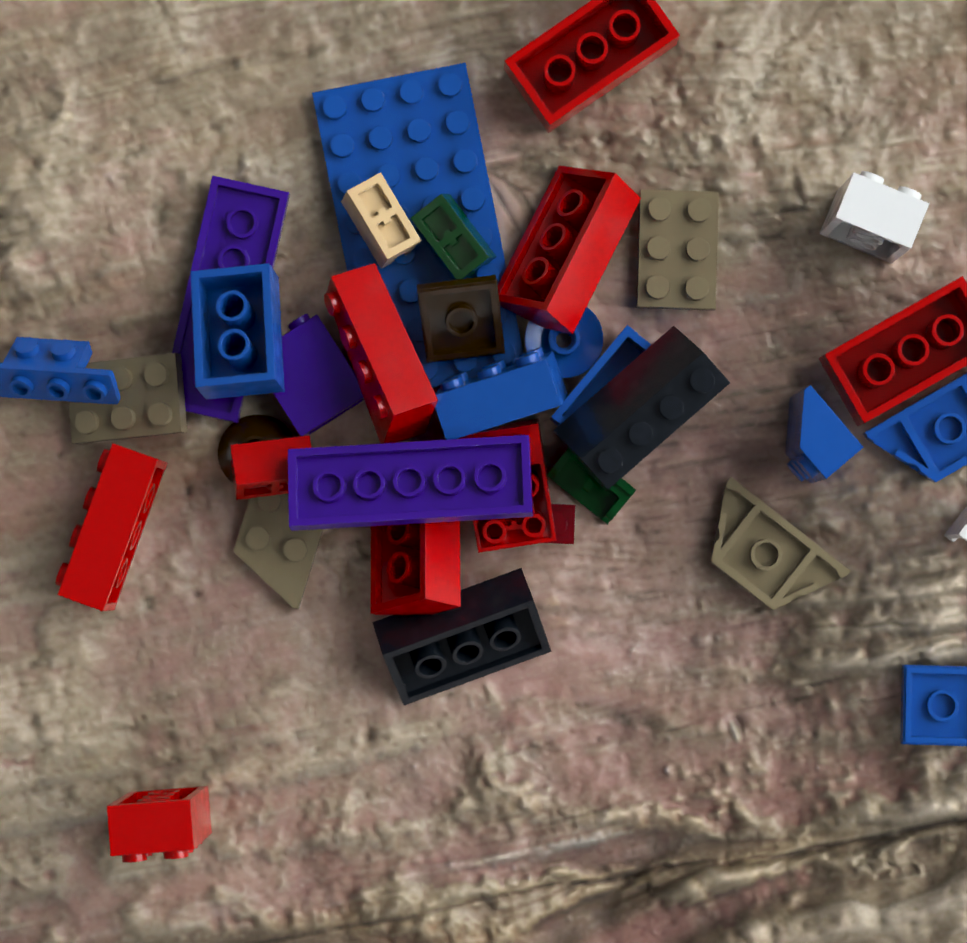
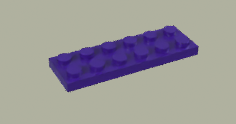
M212 175L191 271L270 263L274 269L290 193ZM190 272L172 353L181 354L186 412L239 423L244 396L206 400L195 387Z
M529 435L288 449L289 528L291 531L533 517Z

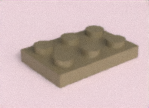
M641 189L639 196L641 199L639 201L636 308L714 311L716 309L719 192Z
M179 353L88 363L86 368L113 371L121 396L119 403L113 405L68 402L72 444L187 433L182 359Z

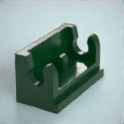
M440 194L411 217V220L456 280L471 277L478 268L490 263L497 257L450 194Z
M569 449L564 452L547 474L552 481L607 525L636 491L635 488L622 478L605 491Z

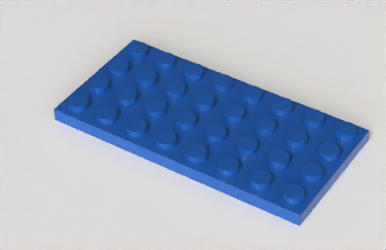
M466 63L313 92L312 96L347 271L373 263L376 264L432 388L440 387L439 384L444 382L445 378L462 372H467L469 378L478 375L477 371L481 370L482 366L504 359L506 366L516 363L515 359L519 357V354L523 353L516 314L501 306L504 354L431 363L426 362L417 284L456 280V278L411 220V217L440 194H450L497 256L490 263L478 268L474 272L475 274L469 278L496 275L498 286L506 270ZM380 172L421 239V242L407 255L403 253L383 269L378 265L341 203L347 190Z

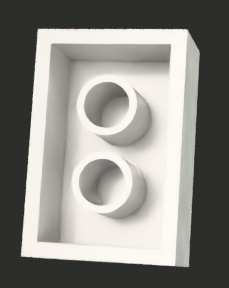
M861 171L860 175L853 173L837 190L819 234L893 263L912 248L930 203L920 200L922 195L913 189L899 186L898 190L883 185L884 179L868 171Z

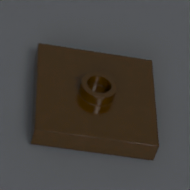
M496 275L417 284L427 363L505 353Z

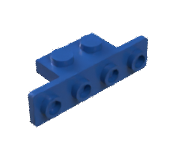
M16 337L3 363H0V397L117 405L121 399L112 370L86 368L93 354L89 341Z

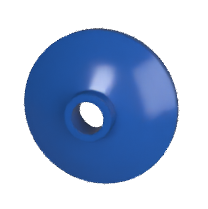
M586 307L573 334L545 329L529 321L525 331L526 351L541 347L543 354L553 351L562 378H573L588 371L598 360L603 347V331L596 315ZM562 333L568 334L571 338V344L565 348L558 346L556 343L557 336Z

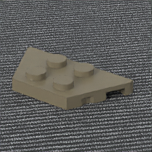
M732 477L728 478L725 483L710 562L769 609L775 610L850 573L848 568Z
M288 494L250 498L233 552L292 608L299 609L323 529L291 531L289 528Z

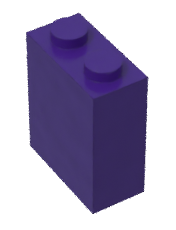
M304 314L288 325L290 332L282 336L285 392L273 393L300 436L311 435L364 401L354 371L319 316L315 315L310 318L308 314Z

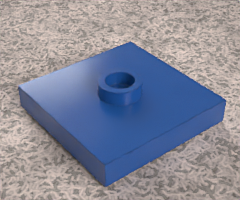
M902 664L900 744L967 746V666Z

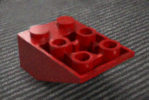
M539 418L505 423L459 438L529 435L533 517L473 520L478 553L557 541Z

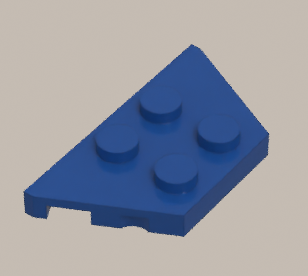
M967 373L863 433L864 437L933 483L967 465Z

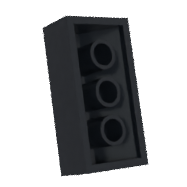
M673 326L554 429L553 432L601 487L607 491L728 386L730 382L700 348Z
M522 568L462 589L460 592L461 607L436 614L391 615L372 622L382 655L403 705L552 652Z

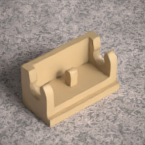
M381 172L346 191L341 203L381 269L390 265L395 258L403 253L405 255L410 253L421 242L419 235Z

